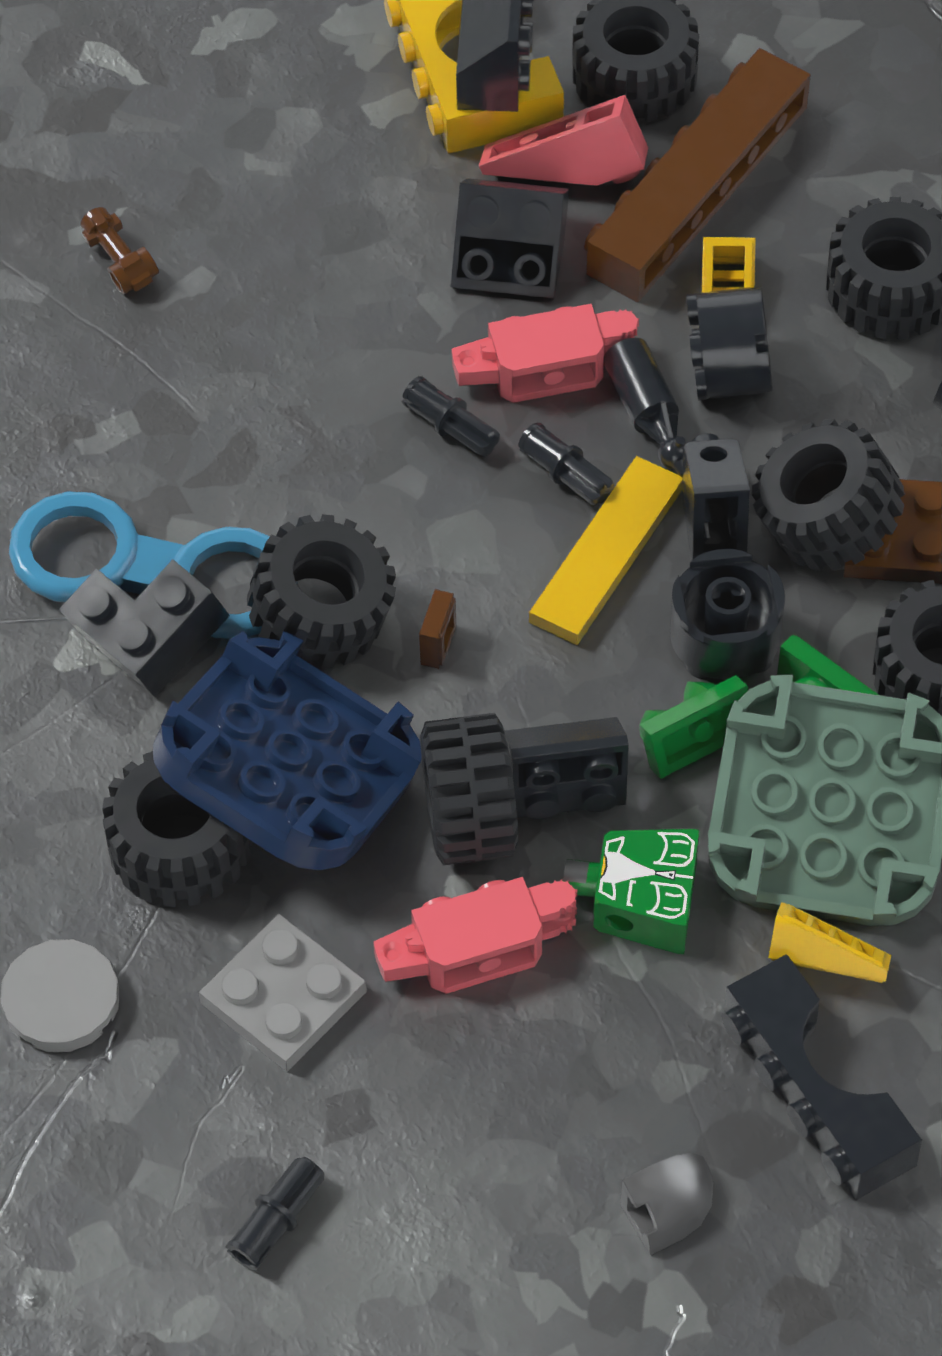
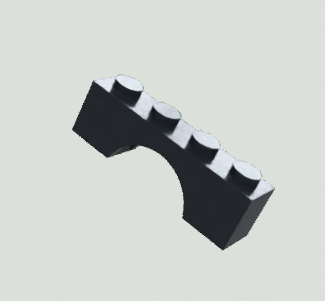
M786 954L726 987L724 1013H722V1021L732 1040L738 1045L745 1043L755 1057L754 1065L763 1084L770 1091L777 1089L789 1105L787 1107L788 1115L798 1133L804 1138L811 1136L821 1150L823 1166L832 1181L838 1186L845 1184L855 1200H858L916 1167L922 1139L888 1092L877 1094L847 1092L825 1081L813 1069L806 1056L804 1043L816 1028L820 999Z

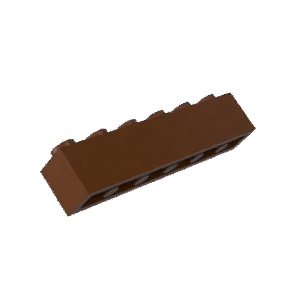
M761 48L746 63L740 62L732 71L728 84L718 95L713 93L707 98L697 119L690 126L685 125L678 131L671 148L661 159L657 157L651 161L644 173L643 180L633 191L627 190L621 195L614 212L604 224L597 223L591 229L584 244V249L587 251L586 275L638 303L807 109L811 74Z

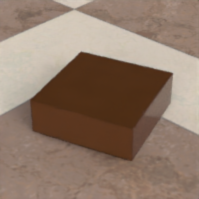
M434 590L419 633L420 665L436 669L443 666L457 626L456 598H454V593Z

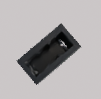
M711 433L698 435L691 442L683 446L682 494L691 561L703 553L719 549H735L747 553L750 489L739 441L733 438L720 439V437ZM708 504L721 506L725 510V517L719 522L711 523Z

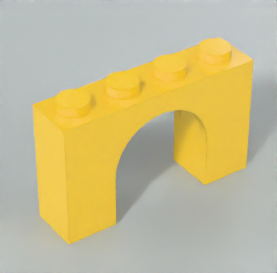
M384 0L386 17L390 27L398 26L400 31L398 34V44L404 63L412 62L414 69H412V80L418 99L426 98L429 106H426V116L430 131L433 136H441L447 154L483 146L564 117V91L549 56L531 60L530 91H520L518 112L458 110L456 91L457 62L449 58L442 51V48L452 38L460 34L463 0Z

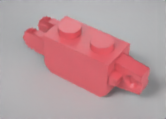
M586 304L576 307H561L554 311L522 317L512 316L501 321L488 323V337L452 348V365L459 386L497 384L500 397L512 403L595 388L603 378L604 355L616 343L637 336L639 318H636L632 311L629 312L627 309L624 311L619 309L618 312L613 310L595 314L592 304Z
M520 877L510 881H490L479 887L477 891L453 898L437 897L431 899L422 907L411 910V925L373 941L374 954L380 973L385 982L427 975L431 988L448 994L533 968L542 955L543 940L560 936L561 932L566 934L568 930L572 931V927L576 926L577 889H574L568 881L563 882L562 879L560 881L554 880L552 884L546 882L527 888L524 878Z

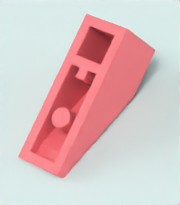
M623 95L486 144L479 168L483 175L594 186L609 181L620 184L633 179L644 169L649 147L627 97Z

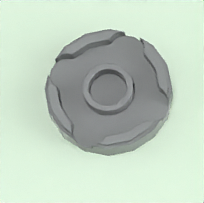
M74 939L48 940L28 948L11 963L2 980L0 1002L10 1030L19 1039L21 1036L25 1041L32 1043L34 1048L45 1052H71L92 1044L103 1034L102 1029L109 1024L110 1020L112 1019L113 1021L119 1010V984L110 961L95 947Z

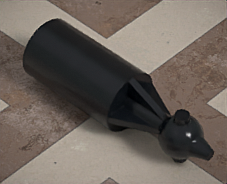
M641 338L622 340L604 355V366L635 430L643 434H649L661 445L658 457L664 469L671 472L675 471L679 476L683 477V446L686 444V441L683 437L677 436L679 407L646 341Z

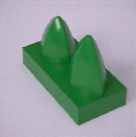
M736 675L717 685L707 682L688 681L684 690V702L668 710L645 711L639 724V731L644 743L649 768L662 779L722 748L726 734L727 718L734 700L738 701L748 691V685Z

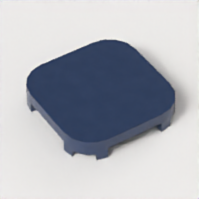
M242 631L228 641L223 655L179 703L172 701L153 743L154 764L163 780L180 795L277 858L300 868L325 870L340 867L357 853L404 795L422 760L420 740L410 725L414 714L399 701L387 714L298 657L297 654L304 641L284 631L280 640L261 637L248 639L247 634Z

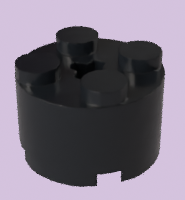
M745 287L687 294L689 325H699V328L692 329V334L689 335L693 367L704 366L702 369H695L698 401L762 394V392L772 391L771 364L762 288Z
M719 549L703 553L690 562V567L680 577L678 575L673 584L670 623L672 646L678 657L685 663L687 671L698 679H708L711 677L727 680L735 675L739 678H744L755 673L764 672L773 664L774 657L779 649L785 606L783 583L773 568L768 565L766 569L752 561L753 555L744 551Z

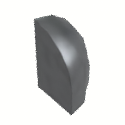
M695 1153L675 1155L622 1179L621 1207L650 1255L684 1239L703 1223L712 1206L713 1178L707 1162L702 1155Z

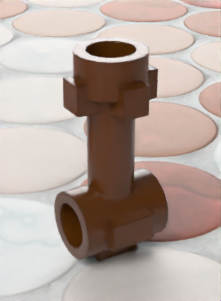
M98 207L90 210L82 218L81 228L83 229L82 235L90 248L100 243L113 260L114 264L108 267L107 270L114 284L123 295L132 289L137 292L153 282L152 277L159 274V269L154 259L145 247H141L134 252L130 250L117 233L123 226L115 213L110 215L105 208Z

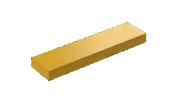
M636 456L529 611V623L578 645L683 490V477Z

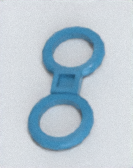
M67 491L45 497L23 512L11 531L8 554L16 576L32 592L53 601L66 602L90 575L80 578L59 577L45 571L34 560L32 554L33 541L40 530L57 519L68 516H83L103 523L114 534L117 547L109 563L99 571L123 591L141 594L172 559L193 575L199 564L209 557L223 552H245L259 558L270 536L251 528L222 527L201 533L185 545L138 535L132 518L112 500L95 493ZM251 611L241 614H229V618L212 637L231 639L242 631L248 637L260 634L262 626H252L249 618Z

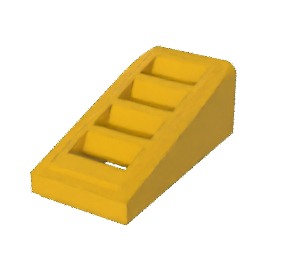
M703 237L702 293L737 289L713 287V281L744 282V288H755L756 238ZM714 264H744V270H713Z
M781 902L775 919L768 958H771V961H775L787 954L796 966L879 983L886 982L891 961L890 954L790 904Z

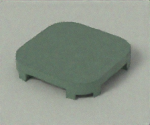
M793 675L770 676L769 681L749 689L738 701L734 700L727 718L726 734L710 828L708 830L709 866L718 885L737 901L769 910L778 911L781 902L814 917L868 926L896 925L915 917L931 900L939 878L942 859V716L929 705V700L908 693L906 700L793 682Z

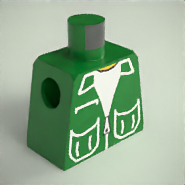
M700 830L609 831L604 835L600 863L566 859L563 882L568 881L574 889H577L578 896L595 898L593 927L599 932L672 953L684 954L697 866Z

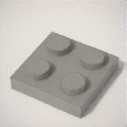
M278 914L199 991L200 1003L288 1072L367 990L366 981Z

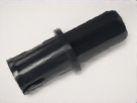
M423 376L414 378L403 392L402 397L404 399L402 404L434 425L435 432L440 436L450 434L482 456L491 454L499 442V432L466 410L467 403L462 398L456 397L453 399L436 388Z
M538 422L529 426L522 434L518 443V447L521 448L519 450L549 471V478L555 484H566L592 505L603 504L614 488V483L610 477L583 457V451L577 445L568 446L547 430L542 423Z
M307 1157L294 1159L267 1196L260 1194L255 1199L256 1209L232 1240L226 1244L227 1252L244 1267L253 1271L258 1270L261 1262L284 1232L293 1231L297 1226L295 1217L323 1182L325 1176L323 1170Z

